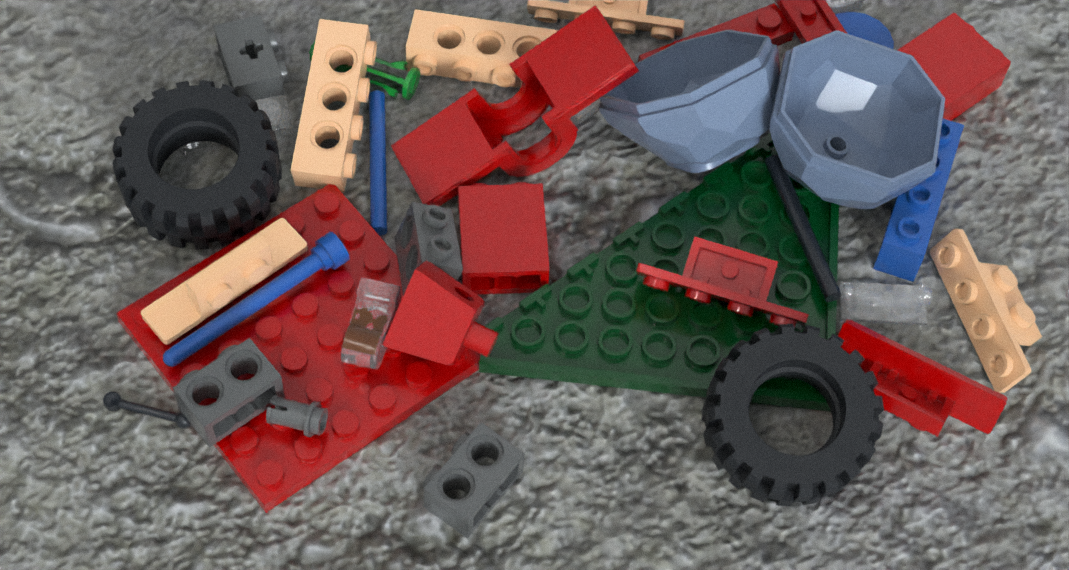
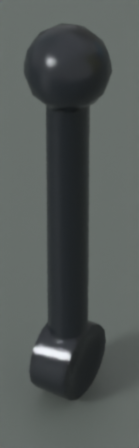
M109 392L103 397L104 406L109 411L114 412L122 408L175 422L181 429L191 426L182 412L177 414L123 400L117 392Z

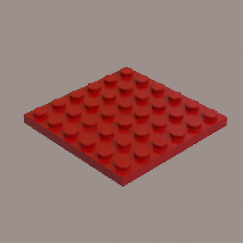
M332 184L326 185L116 313L120 324L172 391L173 387L178 385L187 373L193 370H201L215 361L219 354L229 346L239 345L250 338L281 375L285 394L284 398L306 404L317 401L320 402L321 407L328 409L327 424L321 435L314 434L312 437L304 436L301 430L269 424L266 421V409L214 444L265 513L479 370L480 354L465 347L462 355L453 365H445L382 345L403 298L397 255L337 186ZM280 218H284L307 242L308 249L306 252L170 344H164L142 319V309ZM331 231L336 234L344 244L350 260L337 269L318 270L178 365L170 367L164 363L163 354L166 350L311 255V249L316 246L315 241ZM355 307L356 309L368 308V311L372 313L373 319L381 315L387 316V322L383 327L375 355L342 348L345 333L351 323ZM359 313L356 314L355 319H359ZM369 323L364 329L368 328L371 331L374 328L373 323ZM246 373L239 376L237 379L248 380L254 377L255 375L251 373ZM207 398L198 405L208 406L216 402L217 399Z

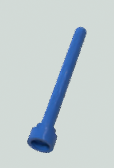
M331 231L315 241L316 246L311 249V255L166 350L163 354L164 363L170 367L178 365L318 270L337 269L350 260L344 244L336 234Z

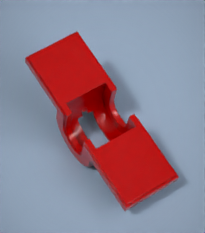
M596 5L509 64L516 75L522 80L521 88L512 98L497 104L490 103L474 88L391 145L423 204L442 206L458 195V186H470L499 166L510 177H523L536 174L554 165L568 153L576 140L577 131L579 130L571 117L639 72ZM549 105L551 108H553L544 115H542ZM540 116L552 130L540 142L520 151H516L507 141L503 142L502 138L525 129Z

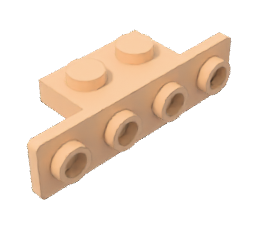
M528 0L527 2L528 13L533 14L535 20L546 23H557L558 18L574 20L596 5L608 24L612 26L614 32L635 34V30L651 32V37L661 40H673L674 35L682 36L685 23L684 20L646 15L648 0H569L568 3L550 0Z
M280 218L142 309V319L164 344H170L306 252L308 249L307 242L284 218Z
M955 228L930 249V255L994 390L999 393H1005L1031 373V367L1020 345L1031 346L1042 338V335L1035 323L1036 318L1033 311L1026 305L1017 287L1018 281L1013 272L1006 265L979 262L964 230Z

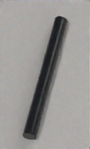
M771 155L765 159L764 163L826 302L836 301L842 296L779 156Z

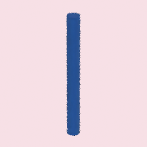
M375 90L369 93L370 225L379 236L387 233L385 94L382 91Z

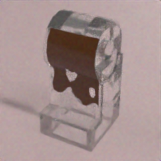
M361 277L356 291L357 300L349 321L350 325L343 340L341 361L377 370L382 363L387 349L382 344L401 302L400 286Z

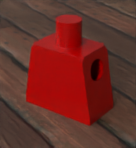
M426 260L414 270L382 345L441 364L453 365L460 358L465 347L488 357L499 333L477 323L485 301L433 263Z

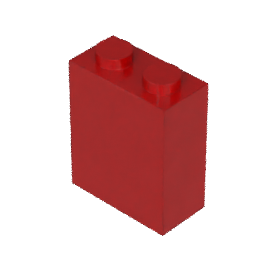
M955 12L897 50L912 55L944 96L943 118L950 121L1001 87L1011 64L999 49L993 47L976 32L972 25L966 23Z
M516 182L507 185L475 183L470 186H458L460 256L463 266L461 273L462 285L477 295L533 293L545 284H548L549 257L543 183Z

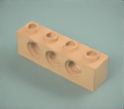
M415 9L406 43L407 71L409 72L411 68L416 67L420 69V75L424 76L435 75L455 78L465 82L476 81L496 84L500 87L521 88L522 80L516 75L509 64L558 30Z
M319 19L290 170L295 186L321 189L328 184L336 185L341 192H345L347 178H354L357 155L352 153L354 140H361L363 131V116L359 115L361 102L367 103L370 92V78H365L367 65L374 66L377 52V42L371 41L368 25ZM342 64L352 66L350 70L343 73L334 71L337 66ZM335 101L346 103L339 110L327 109V106ZM326 139H336L339 141L332 148L325 149L319 146Z

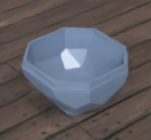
M724 30L680 41L636 63L635 65L639 72L600 98L601 104L598 107L600 113L611 126L664 160L666 165L689 173L704 172L752 148L759 143L760 135L769 129L780 76L778 47L771 43L769 36L734 30Z
M836 30L795 46L793 49L785 52L769 130L783 168L791 178L824 201L855 209H874L914 188L934 174L945 98L912 55Z

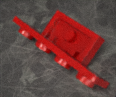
M695 236L682 275L638 263L636 269L638 275L645 277L643 284L667 292L670 285L686 289L684 297L705 304H710L711 298L728 302V311L747 317H752L753 312L758 311L771 315L769 323L776 326L793 324L795 327L796 323L805 326L809 315L767 302L778 261Z
M845 320L838 334V337L845 340L840 347L849 355L856 349L865 359L860 365L865 373L873 371L878 381L877 386L873 389L875 396H882L884 411H888L907 421L918 430L927 431L938 437L948 415L986 434H990L1008 401L1005 395L853 320Z

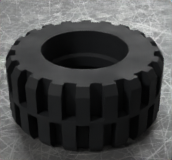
M200 80L199 85L192 86L189 85L188 81L177 82V88L166 91L165 87H162L152 92L154 98L148 102L141 99L133 107L135 114L133 118L130 116L124 117L119 126L121 136H117L114 139L112 149L115 159L112 161L114 175L126 207L129 208L133 219L140 227H147L149 235L159 241L164 240L168 236L171 246L185 248L188 242L194 243L196 250L209 249V243L220 241L222 247L233 242V235L240 232L244 236L254 230L253 221L255 219L264 221L271 212L269 202L277 201L280 192L279 180L282 179V167L275 131L272 130L271 121L265 111L258 110L257 102L249 95L243 94L239 98L237 88L227 84H223L221 89L215 88L214 81ZM200 141L216 142L227 146L238 155L237 162L230 173L221 181L205 188L182 189L168 184L159 177L161 168L167 158L177 149L190 143Z
M781 324L775 332L770 333L767 328L754 332L750 340L738 342L732 347L729 355L722 359L705 394L706 400L702 407V421L705 422L706 429L703 436L706 447H712L713 462L718 470L724 468L731 475L728 481L738 490L742 485L752 491L750 497L762 502L766 498L776 500V505L791 506L794 502H802L804 506L817 503L822 497L834 495L852 481L870 461L876 451L874 447L875 442L882 434L883 423L879 421V415L884 411L883 398L874 394L873 389L877 386L878 381L873 371L867 373L863 371L860 365L865 359L856 349L849 355L840 347L845 340L835 334H832L829 340L819 336L820 328L806 325L803 332L795 331L793 324ZM779 377L795 378L810 384L820 392L829 405L833 419L831 435L820 449L809 455H789L773 449L758 436L749 417V405L754 392L765 381Z

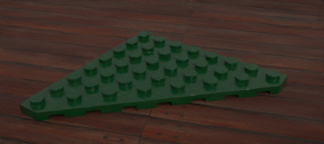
M771 133L761 138L758 144L746 150L744 155L732 163L727 161L705 176L702 183L689 192L683 191L659 207L658 213L645 222L641 223L638 221L613 238L611 245L597 254L591 253L567 269L565 276L550 286L545 284L521 300L519 307L503 318L498 316L487 323L485 327L498 332L499 335L489 356L485 357L480 354L479 372L706 398L705 394L722 359L729 355L732 347L741 340L747 342L756 331L767 328L771 333L775 332L778 326L769 323L771 315L754 311L752 317H747L728 311V302L711 298L710 304H705L684 297L686 289L670 285L667 292L643 284L645 277L638 275L636 272L638 263L682 275L694 236L778 261L767 302L809 314L805 326L796 323L795 331L803 332L806 325L820 328L819 336L829 340L832 334L836 335L837 300L833 302L825 301L764 163L765 159L769 156L778 155ZM789 176L837 283L839 205L820 199ZM779 377L765 381L756 389L750 403L831 412L829 405L818 390L802 380L789 377Z

